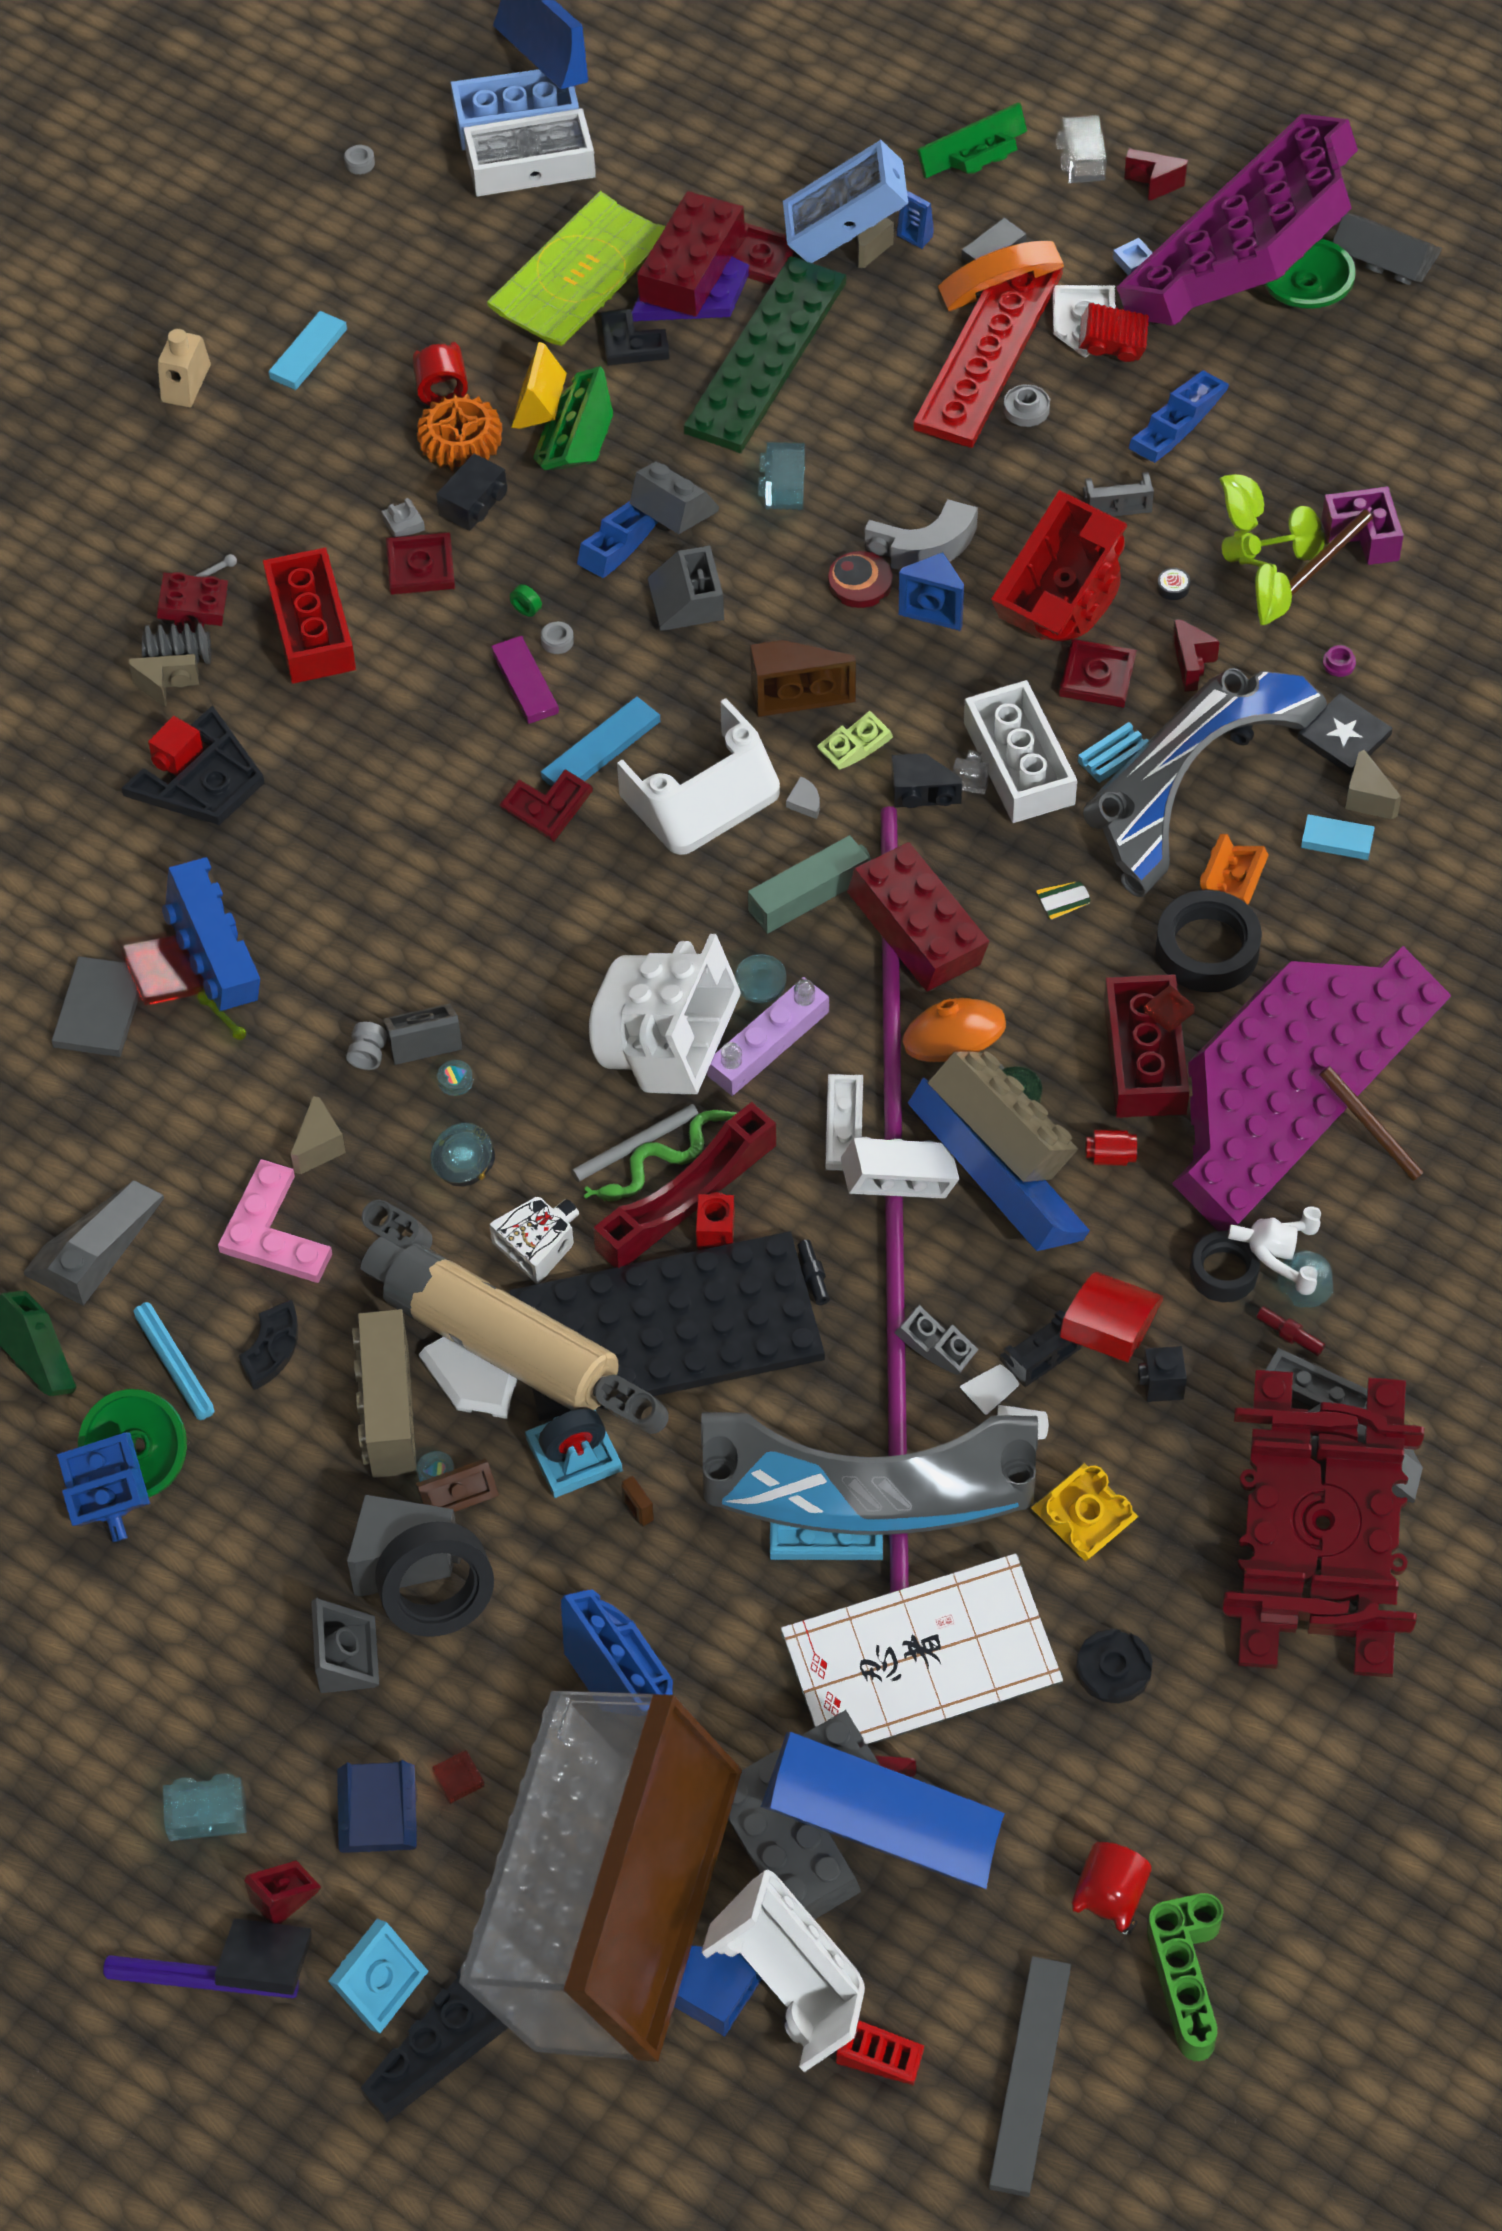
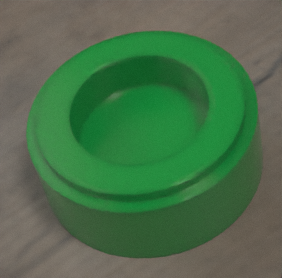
M517 585L509 595L513 607L524 616L532 617L542 608L540 597L527 585Z

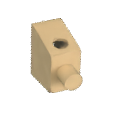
M174 329L168 334V340L158 360L161 402L192 407L211 365L201 336L186 333L182 329Z

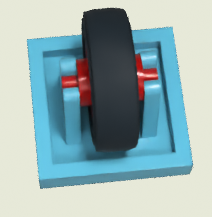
M596 1409L569 1411L555 1417L548 1423L525 1431L526 1440L554 1498L623 1471L622 1463Z

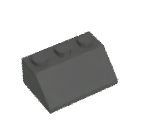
M1346 213L1342 217L1333 243L1342 247L1351 256L1354 263L1356 258L1367 262L1365 268L1380 274H1383L1384 269L1394 272L1393 279L1411 285L1412 280L1423 281L1442 250L1441 247L1350 213Z

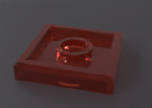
M176 935L123 946L122 955L144 1005L205 993L204 978L201 974L196 975L193 972L189 959L190 953L188 949L182 950L179 947Z

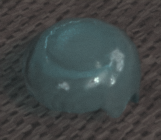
M1301 1250L1294 1253L1292 1260L1284 1259L1282 1263L1297 1272L1304 1266L1315 1267L1318 1272L1316 1289L1310 1295L1299 1293L1296 1290L1295 1282L1277 1273L1281 1292L1288 1294L1295 1306L1316 1307L1329 1299L1333 1293V1273L1329 1262L1322 1255Z

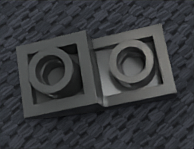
M920 1305L910 1312L894 1332L903 1342L924 1358L956 1375L961 1373L979 1350L953 1324L945 1330Z

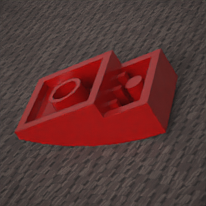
M1096 1271L1083 1284L1063 1318L1060 1338L1129 1363L1135 1349H1139L1164 1296Z

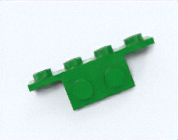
M1017 102L918 148L917 152L923 177L929 178L950 167H954L967 174L976 173L982 169V166L990 162L1002 161L1007 158L1008 154L1018 150L1015 137L1027 132L1021 103Z

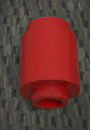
M1093 1130L1092 1137H1086L1085 1157L1092 1158V1165L1127 1166L1128 1162L1136 1163L1137 1135L1128 1134L1127 1130Z

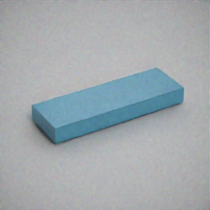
M319 311L269 370L270 379L297 390L347 330L346 322Z
M770 1522V1560H883V1535L831 1533Z

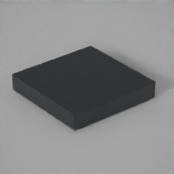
M234 1918L215 1973V1985L294 1995L311 1942V1928Z

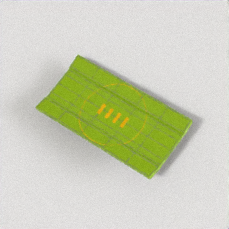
M600 191L487 301L488 307L501 317L545 341L562 346L600 307H604L605 302L608 299L611 300L613 294L644 264L666 226L656 225L620 206L615 200Z

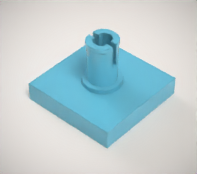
M376 1919L353 1950L346 1956V1959L342 1960L341 1965L328 1982L368 2028L380 2034L425 1977L428 1970L387 1922Z

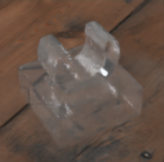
M969 750L967 760L955 759L953 773L962 778V790L980 794L986 793L989 764L980 762L982 752Z

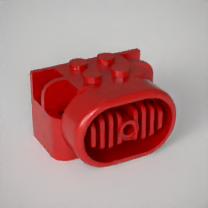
M1059 490L991 598L998 617L1041 640L1066 641L1087 633L1109 608L1119 590L1121 567L1118 558L1125 547L1123 532L1127 528V523Z

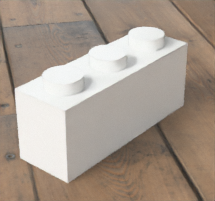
M853 1138L840 1157L849 1194L946 1198L959 1180L954 1156L943 1143L931 1140L919 1142L904 1141L902 1139Z

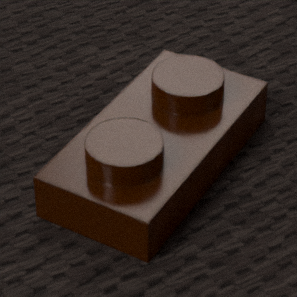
M486 1458L415 1483L422 1504L454 1509V1512L499 1496Z

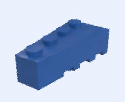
M205 857L169 867L166 903L162 906V913L165 922L168 925L172 924L176 931L179 947L187 951L193 972L196 975L199 974L202 978L206 996L209 1000H214L219 1011L257 1001L260 976L244 940L237 942L236 922L231 912L224 913L221 900L223 892L218 882L211 884L208 877L211 865L208 858Z

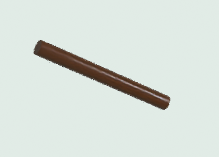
M1366 509L1357 515L1289 581L1292 596L1373 519V516Z
M1331 1066L1321 1071L1319 1076L1411 1180L1414 1181L1420 1177L1423 1170Z

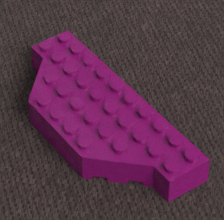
M1301 114L1117 286L1124 310L1135 311L1143 315L1148 314L1149 322L1174 326L1193 307L1282 277L1297 260L1301 259L1316 242L1322 239L1325 233L1340 222L1341 218L1352 209L1340 169L1358 151L1349 119Z
M1404 946L1387 956L1377 967L1289 962L1274 973L1188 1062V1075L1192 1077L1193 1094L1190 1097L1191 1125H1194L1195 1128L1193 1161L1172 1184L1217 1231H1228L1230 1225H1238L1346 1110L1347 1106L1319 1076L1320 1072L1326 1067L1331 1066L1358 1097L1445 1004L1451 995Z

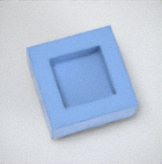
M1137 238L1114 249L1113 259L1129 276L1153 252L1140 238Z

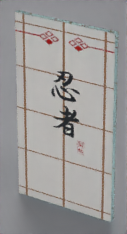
M1017 1554L781 1628V1636L785 1640L814 1727L846 1710L867 1745L1063 1683V1675L1058 1668Z

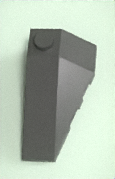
M133 1180L47 1242L24 1270V1276L84 1306L164 1200L163 1194Z

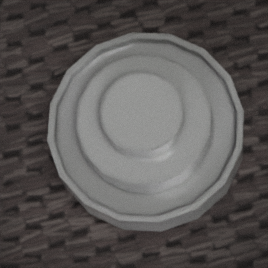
M1023 384L1010 389L1004 397V414L1010 422L1025 427L1035 426L1045 421L1049 415L1050 399L1042 388Z

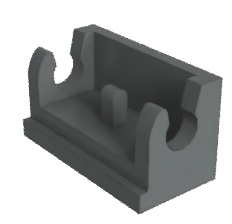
M1144 472L1142 473V481L1140 483L1094 488L1092 479L1087 478L1085 479V487H1083V496L1085 503L1114 517L1151 513L1154 489L1149 473Z

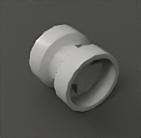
M359 1022L355 1024L351 1035L353 1043L348 1047L346 1054L347 1061L354 1067L364 1070L378 1068L382 1059L380 1049L386 1044L387 1031L382 1026L373 1022Z

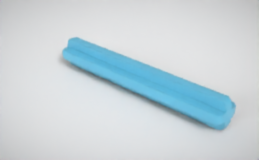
M145 1302L141 1306H137L133 1310L135 1319L196 1418L204 1420L214 1414L212 1402L152 1305Z

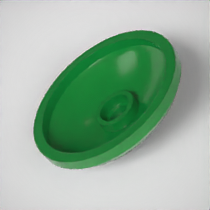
M1321 239L1301 259L1297 260L1282 277L1265 283L1264 286L1274 298L1289 306L1302 309L1322 308L1338 302L1350 292L1355 281V264L1351 256L1342 247L1331 241Z
M124 1389L113 1392L100 1399L85 1416L79 1431L78 1447L130 1432L148 1497H153L171 1485L182 1469L187 1451V1437L184 1424L174 1407L155 1393L141 1389ZM139 1438H142L145 1442V1448L141 1452L136 1449V1441Z

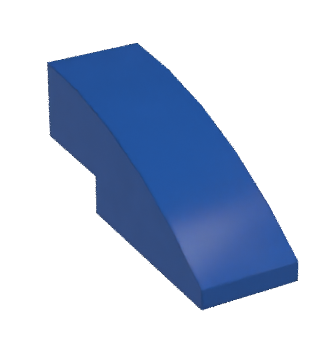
M629 501L603 518L600 530L581 542L577 564L604 578L634 552L658 521L632 506Z

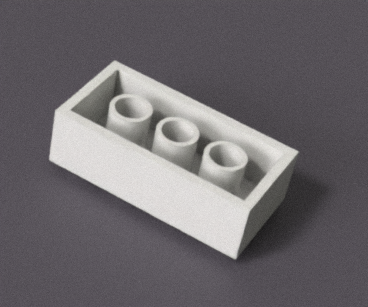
M1027 680L965 698L964 725L1012 823L1075 805L1077 779Z

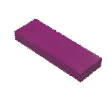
M522 635L492 645V654L528 724L559 714L558 704Z

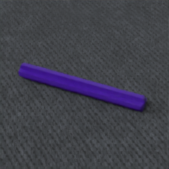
M112 1955L106 1957L103 1966L105 1978L112 1980L284 1998H295L299 1989V1979L294 1995L215 1985L217 1966Z

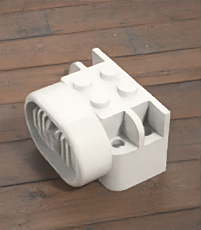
M709 935L701 954H696L691 942L680 941L673 953L623 955L613 961L595 997L589 1018L590 1045L596 1060L601 1066L607 1069L632 1070L640 1089L644 1092L698 1094L741 994L717 935Z

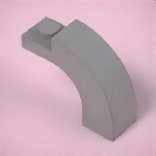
M947 499L940 516L935 522L924 528L914 530L901 529L869 520L865 528V550L876 555L891 557V568L898 570L942 552L950 562L958 557L970 544L977 530L978 508Z

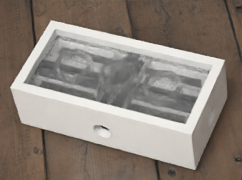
M583 108L464 127L466 156L476 197L595 177L594 150Z

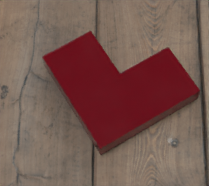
M565 769L546 795L519 779L499 806L509 815L552 842H555L593 792V788L590 784Z

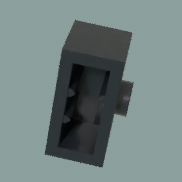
M473 453L436 494L439 516L471 531L478 522H482L486 518L491 507L497 501H501L506 495L508 486L505 469Z

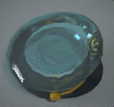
M458 1123L450 1126L438 1136L432 1146L430 1159L432 1168L440 1178L453 1186L465 1187L484 1179L486 1173L494 1164L495 1152L491 1139L483 1128L473 1123Z

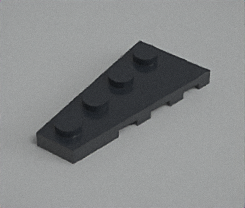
M465 1963L457 1971V1978L447 1990L442 1989L433 2000L434 2006L421 2021L417 2019L407 2031L409 2036L400 2047L392 2049L361 2087L363 2096L386 2123L514 2024L512 2015Z

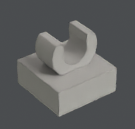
M406 498L404 503L394 506L391 504L388 509L382 511L383 521L393 537L411 536L425 530L424 521L409 498Z

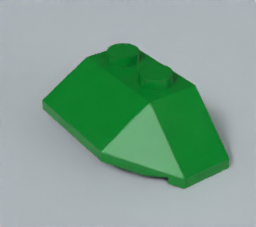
M601 366L575 374L571 380L573 384L561 395L555 420L546 422L533 459L544 470L573 468L590 464L597 460L613 417L605 372Z

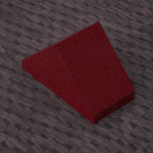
M297 1860L248 1874L244 1879L250 1902L270 1923L275 1924L283 1923L316 1895L321 1888L317 1881Z

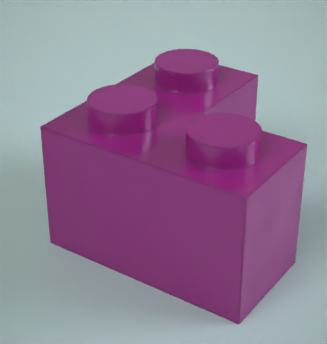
M1388 486L1325 495L1321 522L1328 543L1357 515L1366 509L1373 516V519L1349 542H1361L1367 565L1400 560L1404 535Z

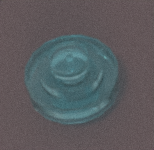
M758 954L744 959L738 965L735 973L741 996L749 1001L757 1003L770 1002L778 998L786 986L785 967L778 959L770 955Z

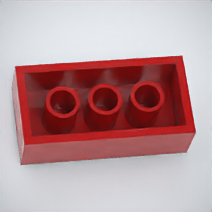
M324 547L262 560L266 584L292 684L355 671L356 664L353 645L327 548Z

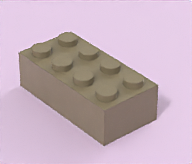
M987 1051L954 1052L928 1084L1023 1182L1052 1180L1078 1150L1071 1142V1134L1062 1126L1055 1125L1047 1117L1048 1111L1044 1106L1035 1100L1031 1101L1023 1093V1085L1014 1077L1007 1076L999 1068L1001 1064L998 1059Z
M403 1310L358 1313L359 1328H352L357 1358V1360H354V1368L359 1391L356 1392L358 1415L360 1414L358 1435L359 1444L362 1447L363 1464H370L373 1478L417 1474L409 1345Z

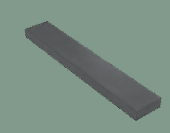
M1032 1956L989 2190L1024 2197L1030 2196L1070 1976L1071 1964Z

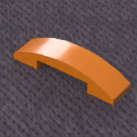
M1053 241L1021 243L993 251L971 261L947 277L938 285V289L948 312L977 301L976 292L1030 271L1037 278L1063 268L1064 264Z

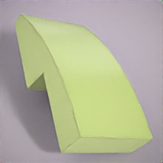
M869 711L848 729L843 725L817 747L840 770L867 757L892 739L893 736L891 731Z

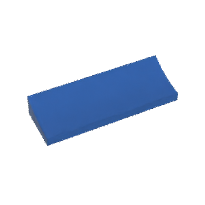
M555 0L500 1L493 26L556 86L564 89L588 82L583 26Z
M923 1078L908 1101L909 1106L1036 1251L1083 1241L1090 1230L1046 1180L1023 1182L928 1084L929 1081Z
M787 1732L761 1807L982 1889H987L993 1852L1005 1814L1004 1812L792 1732Z

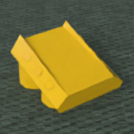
M1083 1463L1035 1503L1031 1509L1086 1562L1139 1516L1132 1510V1505L1125 1496L1117 1495L1108 1486V1476L1101 1467L1087 1466Z

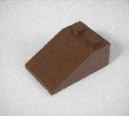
M786 640L765 641L750 645L751 687L758 717L856 702V659L854 655Z

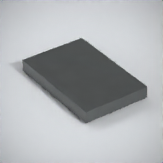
M78 956L52 1038L53 1048L121 1057L147 973L145 965Z

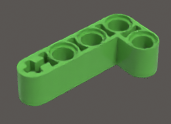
M1208 1893L1191 1895L1156 1904L1151 1909L1147 1926V1938L1181 2053L1192 2061H1203L1210 2057L1213 2053L1218 2033L1215 2017L1193 1944L1214 1939L1220 1930L1223 1906L1218 1898ZM1205 1912L1212 1916L1214 1920L1204 1923L1196 1919L1194 1915ZM1168 1921L1175 1926V1929L1164 1931L1156 1923ZM1172 1957H1178L1186 1965L1181 1968H1175L1168 1964L1167 1960ZM1182 1994H1188L1193 1996L1197 2002L1193 2005H1185L1177 1997ZM1197 2021L1196 2030L1198 2036L1201 2039L1205 2038L1204 2041H1198L1197 2036L1192 2035L1193 2022Z

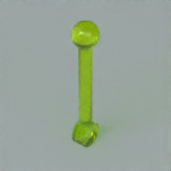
M205 990L198 993L199 1003L208 1005L233 1031L235 1039L243 1040L246 1037V1030L243 1027H238L223 1011H219L217 1005L208 999Z

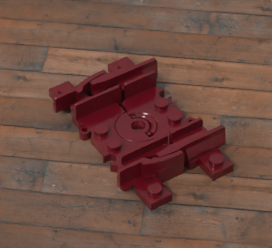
M1256 1370L1253 1408H1235L1234 1422L1271 1424V1430L1252 1429L1250 1465L1255 1470L1246 1469L1240 1476L1241 1487L1247 1491L1254 1489L1255 1491L1248 1496L1246 1534L1239 1539V1546L1250 1547L1254 1551V1556L1249 1560H1238V1567L1244 1572L1243 1592H1225L1223 1599L1224 1615L1241 1618L1239 1666L1277 1669L1279 1632L1296 1633L1298 1620L1308 1622V1634L1355 1637L1354 1675L1392 1678L1395 1632L1411 1633L1417 1621V1613L1378 1610L1379 1604L1397 1605L1399 1581L1392 1574H1403L1408 1564L1407 1558L1403 1554L1395 1553L1392 1555L1399 1546L1400 1510L1407 1504L1408 1500L1406 1497L1400 1498L1395 1496L1392 1488L1396 1484L1406 1485L1409 1478L1402 1471L1404 1449H1419L1422 1446L1425 1432L1424 1427L1404 1425L1406 1380L1368 1377L1366 1409L1346 1404L1321 1402L1319 1412H1308V1409L1291 1408L1293 1372ZM1358 1424L1365 1426V1444L1357 1441ZM1310 1436H1318L1316 1461L1326 1462L1325 1484L1321 1482V1465L1311 1459L1312 1445ZM1250 1477L1253 1481L1247 1482L1245 1479ZM1322 1516L1328 1518L1330 1526L1326 1529H1320L1316 1525L1317 1518ZM1321 1558L1320 1575H1315L1317 1559ZM1398 1561L1402 1566L1397 1567L1394 1565V1562ZM1311 1580L1309 1598H1302L1304 1583ZM1350 1601H1357V1613L1348 1615Z

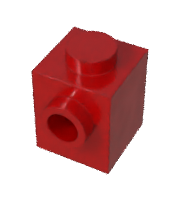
M174 715L148 741L153 764L162 771L167 770L176 776L203 752L200 731Z

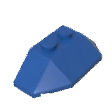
M593 1589L564 1595L561 1599L564 1654L603 1713L644 1718L647 1716L653 1694H673L672 1677L631 1619L613 1605L600 1600L601 1596Z

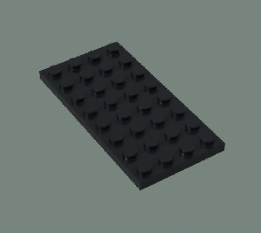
M791 1231L509 1290L510 1295L614 1353L618 1359L617 1376L645 1390L653 1397L825 1360V1352ZM532 1388L539 1421L555 1418L572 1411ZM617 1394L615 1398L623 1403L628 1400L625 1395Z

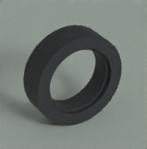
M1199 890L1184 894L1172 901L1160 917L1156 940L1158 962L1167 975L1176 974V982L1188 989L1200 992H1220L1231 989L1244 982L1257 965L1262 938L1261 925L1254 911L1244 901L1231 894L1216 890ZM1198 919H1213L1224 922L1232 927L1239 935L1242 947L1236 955L1226 961L1203 963L1186 956L1178 947L1175 936L1189 922Z
M428 1522L407 1529L386 1546L376 1566L375 1583L385 1612L397 1627L410 1634L433 1637L458 1631L473 1622L483 1612L493 1593L494 1574L482 1543L470 1530L450 1522ZM448 1553L464 1559L469 1564V1575L462 1589L453 1597L443 1602L421 1605L407 1600L400 1594V1583L405 1572L411 1565L426 1556Z

